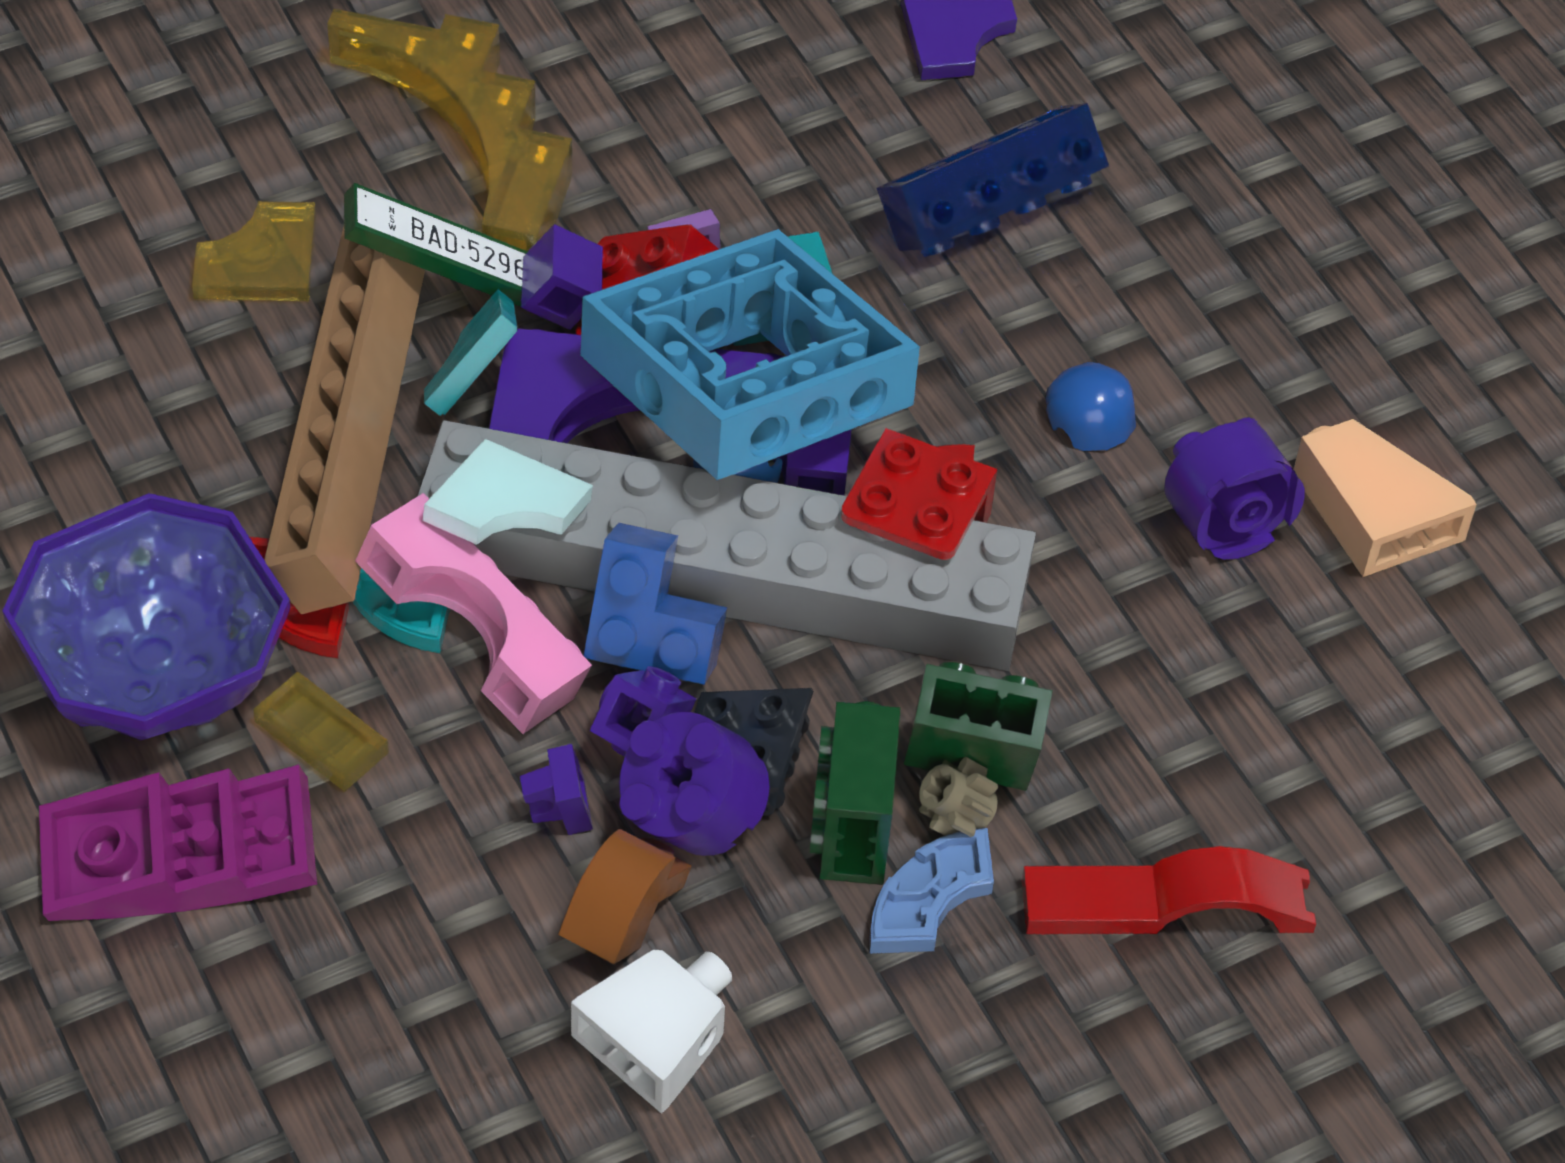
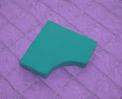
M499 289L461 331L458 342L451 354L424 388V403L439 416L445 415L517 332L514 302Z

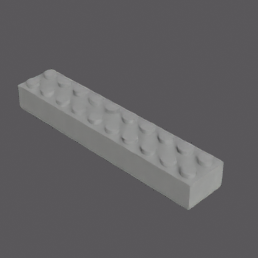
M443 420L418 496L424 493L430 499L485 439L593 485L590 503L562 535L537 528H512L493 533L479 544H474L482 553L488 555L495 562L497 568L505 575L595 592L604 540L618 523H624L679 535L668 594L728 607L726 613L728 618L1004 671L1010 670L1030 573L1036 532L973 520L955 556L948 560H941L844 523L841 518V511L847 496L736 475L716 480L704 469Z

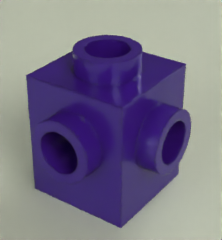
M648 666L645 671L639 670L617 674L607 685L600 698L599 711L590 731L612 743L611 748L625 757L630 747L631 734L637 725L647 720L655 721L671 713L691 712L696 698L679 689L681 681L677 677L656 667Z

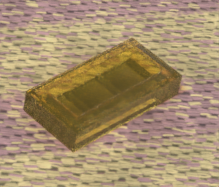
M296 672L253 709L254 720L258 725L344 792L389 753L387 739L300 672Z

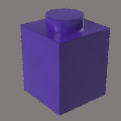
M554 224L523 256L521 308L571 330L582 318L583 296L602 290L603 247Z

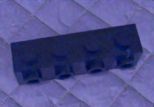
M1088 103L1065 105L881 185L876 189L899 251L921 250L923 257H927L952 248L955 245L952 237L967 230L969 235L972 236L1000 226L999 216L1011 210H1014L1015 214L1019 215L1046 205L1045 195L1060 189L1061 194H1066L1092 184L1091 174L1109 167V163Z

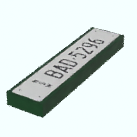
M353 183L344 194L345 239L489 295H493L499 289L515 305L521 307L523 256L528 251L357 183Z

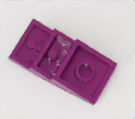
M299 764L238 781L228 768L171 785L158 772L39 806L43 915L48 921L113 919L184 912L259 899L317 885L308 777Z

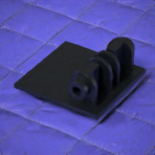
M789 688L701 692L694 713L701 714L745 738L757 753L758 758L764 761L769 775V796L763 815L773 814L774 810L780 808L784 803L785 793L783 790L786 785L784 779L790 778L794 773L795 762L800 755L799 743L802 734L807 732L810 725L807 711L814 692L813 689Z

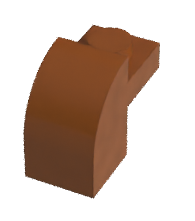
M618 829L604 842L585 870L574 892L558 935L613 964L619 962L641 948L657 904L684 888L692 865L675 857L674 850L661 841L652 838H638L622 829Z

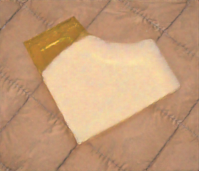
M258 201L253 217L239 231L220 240L198 242L196 245L192 283L194 299L310 301L316 226L315 202Z

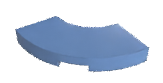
M987 828L976 829L973 837L962 832H956L938 838L916 850L913 858L904 864L894 876H889L880 891L873 911L870 931V954L934 951L937 929L950 910L967 899L992 894L994 879Z

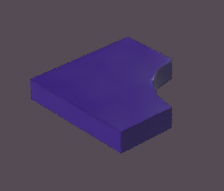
M901 0L900 2L921 80L974 75L976 56L981 47L995 37L1016 32L1017 16L1012 0Z

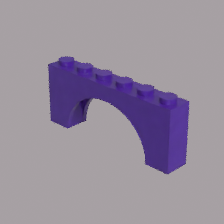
M517 328V332L504 347L489 429L567 444L576 435L593 424L619 414L641 410L580 355L581 335L547 332L540 329L527 330ZM719 348L708 351L709 353L716 352L726 362V378L756 368V363L765 359L772 362L786 357L773 353L761 354L722 350ZM852 429L777 457L782 459L780 476L783 484L845 496Z

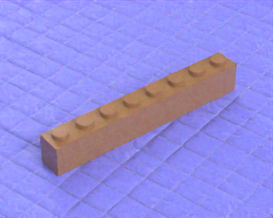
M344 227L265 555L266 564L289 597L290 602L301 614L354 601L361 571V567L355 560L371 525L425 269L345 239Z

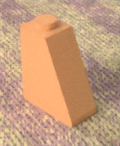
M1351 419L1331 427L1320 426L1301 437L1294 471L1302 481L1305 493L1362 577L1466 540L1477 505L1471 495L1356 420Z

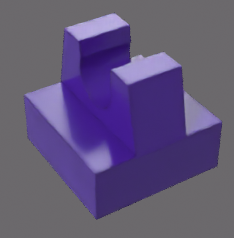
M568 744L547 749L550 765L520 776L525 803H529L533 823L563 820L568 835L593 830L585 779L573 745Z

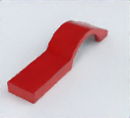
M1224 846L1189 849L1163 858L1154 865L1024 866L1022 875L1026 934H1157L1171 921L1189 913L1208 909L1237 908L1259 913L1274 922L1279 933H1314L1316 919L1315 913L1306 911L1303 889H1308L1310 883L1309 870L1249 849Z

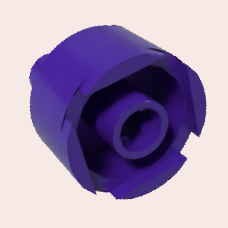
M1242 418L1236 422L1212 428L1203 434L1201 432H1191L1183 436L1175 444L1173 449L1175 459L1167 472L1164 483L1165 495L1170 505L1203 550H1211L1215 557L1224 560L1237 559L1254 554L1275 541L1270 532L1283 520L1290 526L1298 517L1305 498L1304 485L1270 436L1254 418Z
M693 712L671 713L655 721H643L632 732L630 747L625 755L620 772V808L623 815L633 821L640 829L691 854L701 856L717 855L737 845L733 841L746 828L753 830L761 820L769 796L768 770L764 761L758 758L751 744L742 736L701 714Z

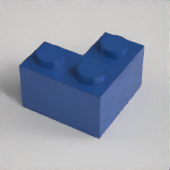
M618 523L604 540L584 650V657L586 659L644 671L648 666L656 667L674 675L678 679L705 685L717 665L728 607L668 594L679 535L624 523Z

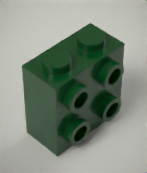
M943 662L939 666L926 664L904 765L931 770L941 765L944 760L959 766L962 759L967 757L987 768L986 778L994 783L1027 791L1042 749L1053 690L1040 688L1037 682L1023 676L1008 675L997 679L978 675L972 667L962 663Z
M869 701L857 703L836 702L834 727L821 726L810 853L822 854L820 879L884 885L893 813L901 707L881 706Z

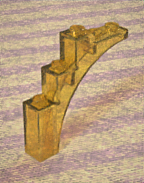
M333 9L327 23L330 63L374 75L408 91L436 110L463 138L480 166L488 192L482 221V233L529 251L556 224L572 179V138L532 130L536 120L535 81L496 73L500 65L499 24L446 14L441 28L436 29Z

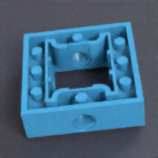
M779 229L583 296L580 355L716 480L914 405L920 346ZM761 333L787 355L772 362H769L767 359L757 362L756 368L726 378V362L716 352L709 353L708 351L728 346L736 341Z

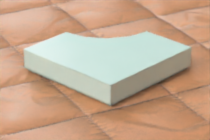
M485 439L424 504L423 521L476 545L493 533L512 528H537L562 535L590 503L593 485Z

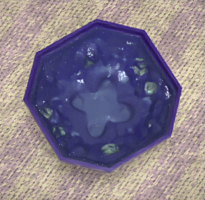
M148 493L35 541L2 612L4 621L35 672L45 693L65 718L79 726H103L142 740L180 728L212 722L219 715L239 705L258 686L263 678L289 613L290 599L232 511Z

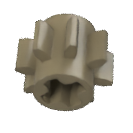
M964 757L959 766L944 760L941 765L934 767L927 773L920 787L919 795L922 806L919 808V811L932 818L929 828L944 836L960 831L973 837L976 829L985 828L991 822L997 810L998 801L995 791L998 789V784L986 778L987 768Z

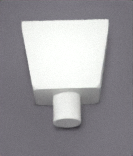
M652 950L585 991L571 1002V1036L662 1114L719 1043L724 1032L725 1005L716 995L732 982V974L727 965L712 952H705L685 970L663 950Z

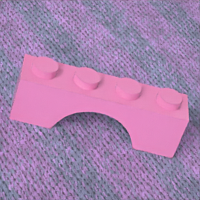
M422 493L371 525L355 562L396 604L414 601L439 604L456 611L474 625L483 637L490 657L488 677L481 692L524 734L575 698L592 664L582 655L577 645L571 640L566 639L540 612L537 605L529 597L524 596L509 581L488 555L482 553L472 542L423 521L424 504L429 498Z

